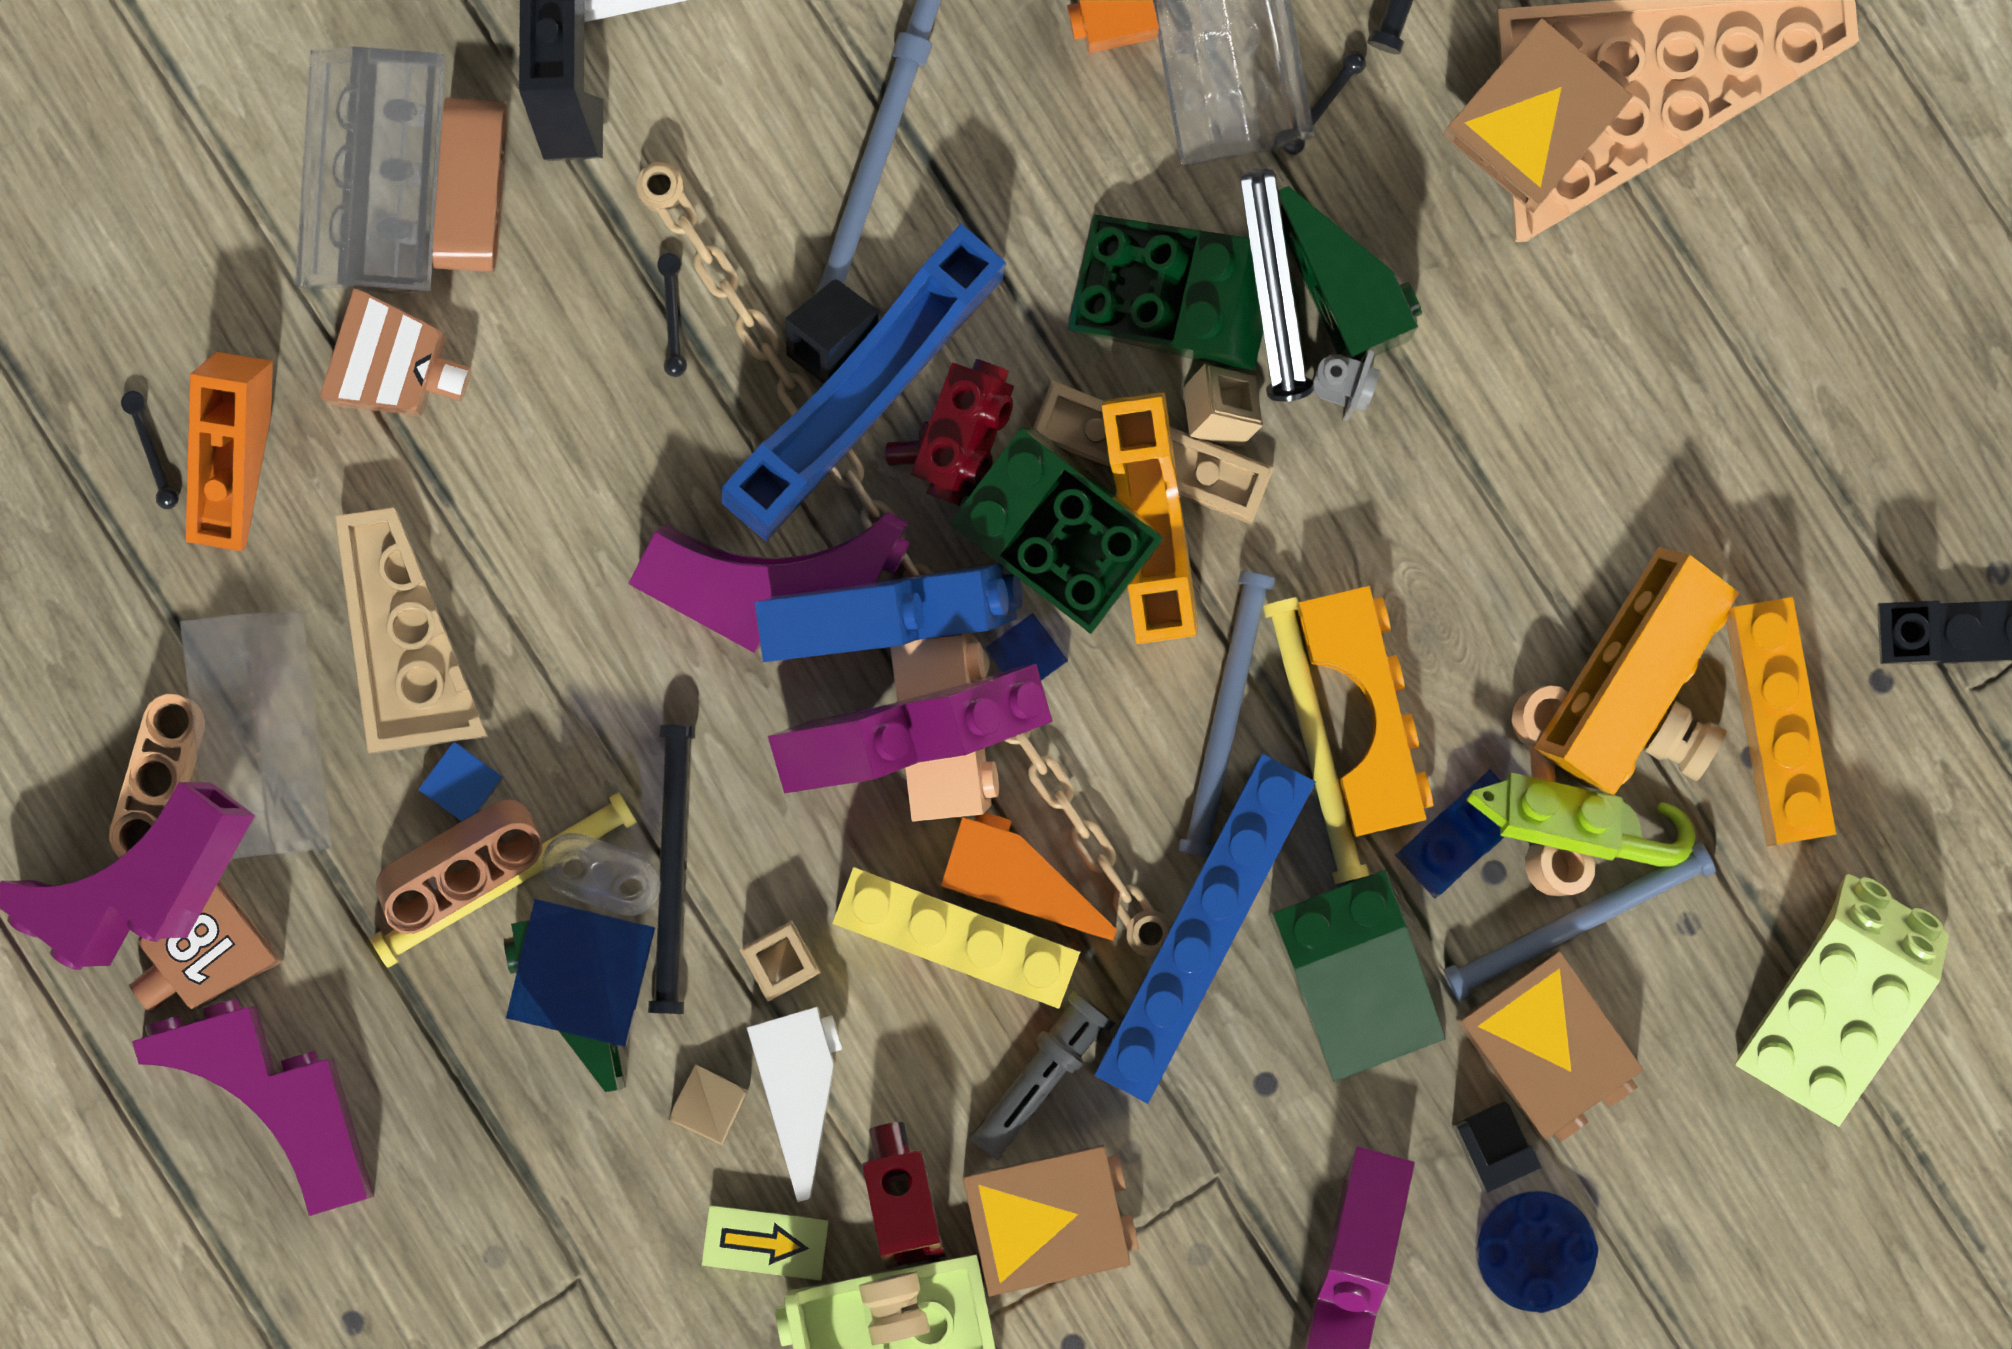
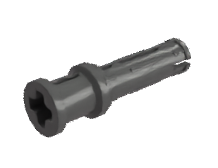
M1075 990L1068 997L1071 1004L1049 1031L1042 1030L1037 1036L1038 1041L1035 1045L1039 1048L1013 1083L1005 1090L1002 1097L977 1129L969 1135L971 1141L998 1161L1008 1145L1030 1117L1034 1115L1066 1071L1073 1073L1075 1069L1079 1070L1084 1064L1082 1060L1083 1054L1103 1029L1110 1030L1115 1024L1107 1014Z

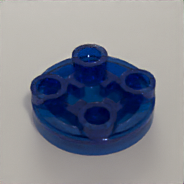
M1532 1190L1513 1194L1496 1204L1482 1221L1475 1243L1477 1267L1481 1278L1489 1290L1500 1300L1514 1308L1539 1313L1548 1312L1570 1303L1585 1289L1593 1275L1599 1251L1593 1229L1586 1216L1577 1206L1559 1195L1546 1191Z

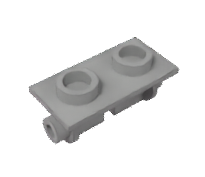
M1369 350L1362 362L1338 354L1329 355L1320 362L1317 371L1313 375L1314 393L1319 398L1346 407L1342 419L1348 422L1356 409L1365 411L1367 404H1370L1380 374V370L1370 367L1374 351Z

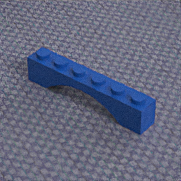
M960 224L923 264L882 319L838 370L790 419L762 442L722 486L721 503L767 542L1001 283L1006 261L965 226Z
M1264 754L1258 757L1173 925L1094 1071V1076L1147 1104L1149 1103L1316 781Z

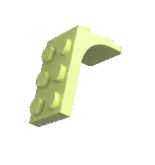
M1847 874L1839 885L1835 902L1818 936L1739 1053L1735 1065L1839 1127L1940 982L1949 935L1944 930L1942 923L1934 915L1923 909L1914 908L1911 910L1894 900L1890 892L1879 882L1866 877L1859 879L1856 876Z
M977 1253L788 1290L784 1296L785 1305L778 1306V1310H775L781 1346L793 1344V1349H996ZM917 1271L921 1290L916 1298L919 1309L927 1315L930 1332L903 1340L872 1345L868 1329L872 1321L871 1311L869 1307L862 1303L859 1285L885 1277Z

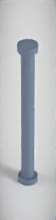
M1240 571L1238 583L1243 585L1187 839H1180L1178 847L1179 852L1205 858L1208 857L1213 847L1210 846V841L1266 591H1273L1275 578L1248 571Z
M1699 840L1695 842L1692 847V853L1687 860L1675 866L1659 867L1459 969L1452 965L1443 970L1446 979L1460 1002L1470 997L1469 990L1699 874L1706 878L1716 873L1714 863L1707 849Z

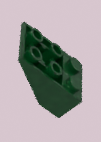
M1094 214L1068 330L1198 361L1255 370L1263 336V326L1249 238Z
M1035 428L1019 429L949 523L1090 634H1093L1164 540V537L1085 467Z

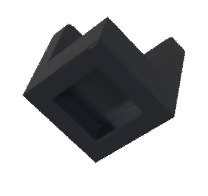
M834 279L785 318L786 355L824 384L879 322V310L841 281Z
M1506 1102L1498 1103L1452 1125L1480 1188L1486 1193L1542 1168L1533 1146L1527 1144L1511 1107Z

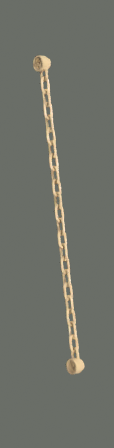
M654 162L646 165L640 171L636 180V190L641 202L648 209L658 212L672 232L687 235L697 250L694 256L695 270L713 295L729 299L739 314L735 321V329L738 336L755 359L771 363L781 378L777 384L778 396L790 415L793 416L798 409L788 396L786 387L789 391H794L796 389L794 382H797L808 399L815 394L814 390L802 375L787 372L777 356L780 350L779 337L767 318L758 310L745 308L735 292L739 285L738 275L727 257L719 248L705 246L694 230L697 222V213L684 193L685 185L680 172L673 165L666 162ZM663 175L671 181L670 189L663 195H655L649 191L650 180L655 176ZM679 203L688 215V219L685 216L678 218L680 225L674 222L668 212L679 205ZM711 254L716 257L730 279V283L726 279H722L720 281L721 288L716 286L702 263V260L706 264L712 263L713 258ZM752 318L758 321L772 343V347L768 343H763L761 346L763 352L758 350L744 328V323L749 328L754 326ZM851 448L845 455L854 467L855 474L851 470H847L845 472L846 479H844L836 467L829 474L838 486L847 489L853 488L864 505L861 511V522L864 528L868 529L873 525L869 514L872 518L877 519L880 516L878 509L884 515L888 511L892 514L894 512L887 503L880 500H871L861 484L864 477V468ZM904 532V534H903V536H902V538L905 539V540H906V532ZM907 553L905 554L901 563L906 571L902 578L920 576V573L923 575L933 573L929 567L923 564L914 565ZM971 633L972 643H977L978 640ZM982 648L985 667L984 678H986L990 668V661ZM1032 730L1005 740L1010 744H1020L1032 761L1028 769L1031 783L1049 807L1054 809L1062 808L1074 825L1070 840L1085 865L1095 873H1105L1116 891L1113 896V906L1126 926V940L1129 947L1142 957H1156L1172 926L1171 921L1165 914L1153 909L1144 893L1138 887L1122 883L1113 869L1116 861V852L1095 822L1081 820L1071 805L1074 797V789L1071 782L1053 758L1039 756L1028 739ZM1046 765L1052 769L1065 790V794L1061 790L1055 792L1057 800L1051 797L1037 775V770L1042 775L1048 772ZM1088 830L1093 832L1107 854V858L1102 854L1097 856L1099 864L1093 861L1079 839V835L1083 839H1088L1090 836ZM1130 894L1135 896L1144 910L1132 918L1121 903V899L1125 903H1130L1132 901ZM1146 922H1154L1161 928L1162 937L1155 945H1146L1139 938V929Z

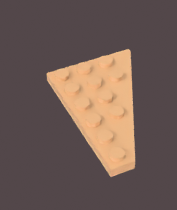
M1610 0L1497 9L1495 14L1500 65L1539 20L1543 18L1551 26L1555 22H1560L1574 32L1583 43L1579 50L1596 65L1601 61H1605L1616 68L1629 83L1625 89L1633 95L1627 106L1534 213L1511 195L1514 242H1527L1854 46L1859 41L1855 0Z

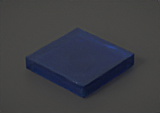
M534 899L506 1019L627 1047L655 927Z

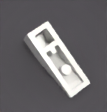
M819 1007L747 1027L797 1202L808 1200L812 1196L835 1068L832 1053L842 1050L833 1015L822 1018Z

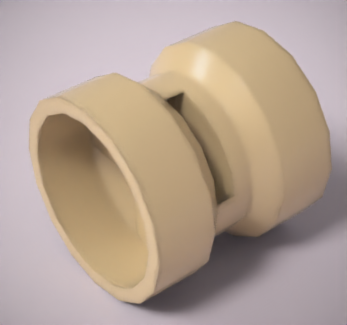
M1674 700L1667 709L1666 720L1661 728L1651 735L1644 751L1658 760L1670 759L1678 764L1680 773L1697 782L1716 755L1727 731L1713 722L1704 724L1692 717L1691 709Z
M917 1271L885 1277L859 1285L862 1303L869 1307L871 1311L872 1321L868 1329L872 1345L903 1340L930 1332L927 1315L919 1309L916 1298L921 1290Z

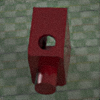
M904 1122L887 1123L869 1129L875 1160L866 1161L862 1165L880 1256L886 1268L889 1269L945 1257L927 1166L922 1150L910 1152ZM897 1179L908 1180L910 1189L907 1193L901 1196L890 1195L889 1185Z

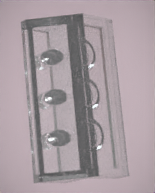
M1153 0L1159 25L1158 41L1181 166L1269 152L1315 137L1290 0Z
M354 46L310 50L295 277L296 287L307 289L355 287L386 294L431 291L433 233L445 70L444 54Z
M303 611L236 614L180 621L200 782L213 783L255 814L231 860L332 849Z

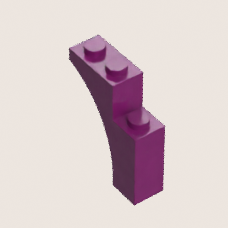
M888 511L874 525L856 537L835 547L806 555L778 558L755 557L728 552L702 543L665 524L655 531L628 584L755 653L761 645L754 602L771 596L875 583L879 581L884 570L894 575L911 544L902 538L909 522Z
M1031 664L915 698L856 712L813 719L769 735L768 740L785 794L875 780L919 762L964 756L1051 723L1053 720L1037 664Z
M178 782L155 823L138 843L113 864L92 876L59 886L36 880L1 881L0 909L9 915L7 922L13 928L28 936L41 939L52 948L50 955L56 961L75 970L91 966H110L130 930L138 936L153 942H159L160 939L187 938L254 819L255 814L211 782Z
M238 998L203 1008L206 1019L183 1026L181 1017L175 1016L145 1025L148 1037L132 1041L139 1065L164 1066L203 1077L230 1092L257 1114L285 1151L295 1171L309 1216L374 1197L335 1059L319 1061L316 1050L281 1060L284 1072L276 1074L257 1006L241 1009Z
M1359 1146L1356 1147L1345 1174L1322 1275L1301 1349L1370 1348L1376 1315L1391 1279L1415 1166L1414 1161Z

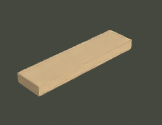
M1051 381L1033 428L1063 451L1111 469L1102 412L1104 401ZM1170 427L1180 497L1252 524L1274 467L1203 439L1190 437L1189 434Z

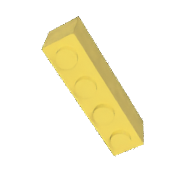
M855 867L852 869L832 923L1058 1009L1080 954L1079 951Z

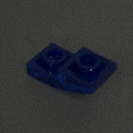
M1491 769L1478 778L1395 854L1434 899L1446 891L1472 865L1504 838V836H1500V826L1467 801V798L1474 790L1502 782Z

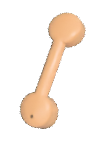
M1549 685L1528 690L1519 697L1513 708L1511 719L1514 733L1521 742L1529 746L1532 777L1556 782L1555 764L1536 751L1534 747L1568 694L1561 687ZM1533 843L1525 857V870L1530 882L1537 890L1551 896L1574 895L1584 892L1591 885L1595 876V861L1593 856Z

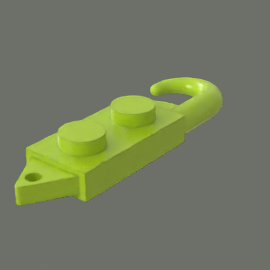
M1512 772L1503 782L1474 790L1467 798L1470 804L1500 826V836L1611 861L1615 857L1659 867L1675 866L1687 860L1692 853V847L1696 841L1693 824L1687 815L1676 806L1660 802L1657 805V811L1667 816L1675 824L1678 830L1677 841L1672 844L1656 842L1642 838L1638 817L1634 810L1623 802L1622 797Z

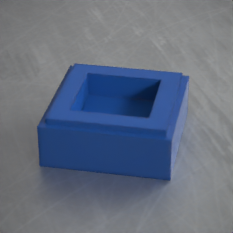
M453 742L418 790L457 819L464 821L480 811L504 777L458 743Z

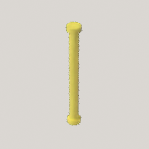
M1297 597L1264 605L1263 610L1265 618L1272 617L1337 871L1333 872L1332 876L1334 884L1369 876L1367 864L1360 865L1295 615L1299 603Z
M617 792L610 796L611 803L542 843V853L538 861L529 869L429 928L415 934H404L393 930L386 935L380 931L371 936V942L387 968L399 962L398 955L618 826L624 824L628 828L637 823L622 794Z

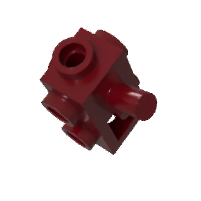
M975 359L972 369L952 362L931 420L925 421L920 428L919 440L888 442L885 448L888 465L914 464L911 475L930 482L926 494L960 506L963 496H970L992 467V455L990 452L998 431L1006 426L1013 409L1011 395L1014 386L1006 383L1009 370L980 359Z

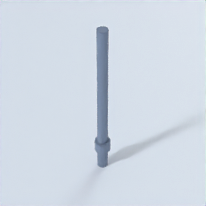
M916 0L906 32H899L891 54L896 58L816 293L834 279L841 281L843 284L845 283L918 67H925L933 44L928 41L941 0Z

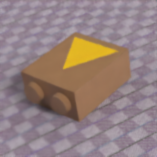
M1543 18L1539 20L1454 118L1443 134V137L1532 213L1544 202L1633 97L1625 89L1629 84L1627 79L1616 68L1605 61H1601L1596 65L1579 50L1583 43L1574 32L1560 22H1555L1551 26Z
M1560 951L1552 952L1456 1020L1540 1139L1546 1140L1554 1134L1559 1142L1565 1140L1589 1122L1583 1113L1603 1100L1608 1107H1611L1632 1093L1638 1087L1632 1078L1644 1071Z
M1104 1145L963 1175L989 1297L1129 1266L1131 1263L1128 1252L1139 1249L1132 1214L1120 1216L1115 1192L1126 1190L1119 1155L1107 1157Z

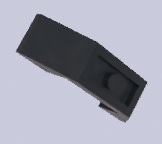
M520 0L519 92L542 157L546 161L603 158V99L584 92L585 0Z
M1939 600L1877 604L1880 664L1937 665L2012 661V600L1939 603Z

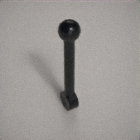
M1351 51L1345 55L1343 69L1298 128L1284 134L1281 145L1287 154L1297 155L1303 151L1305 137L1351 76L1359 74L1365 69L1366 59L1362 53Z
M666 253L660 256L657 262L658 270L664 276L669 354L664 361L663 367L667 375L679 377L687 369L686 360L680 355L676 276L681 271V262L675 254Z
M129 391L122 397L121 406L126 413L133 417L158 488L155 497L156 503L162 509H172L178 504L179 494L175 488L169 486L143 412L147 405L146 399L137 391Z

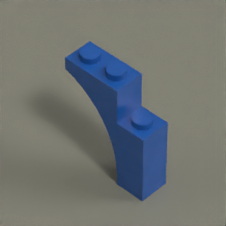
M990 562L870 584L771 596L754 602L763 662L902 646L918 639L989 631L1017 620L1016 609H1021L1023 603L1021 581L1000 563Z

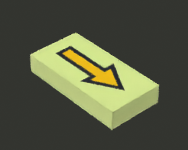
M709 1205L702 1266L821 1281L829 1219Z

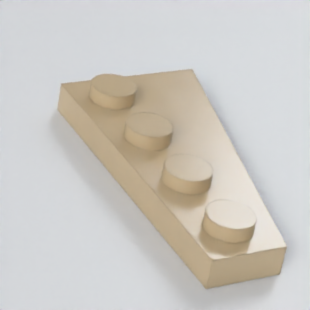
M392 507L335 516L368 753L373 754L489 737L397 509Z

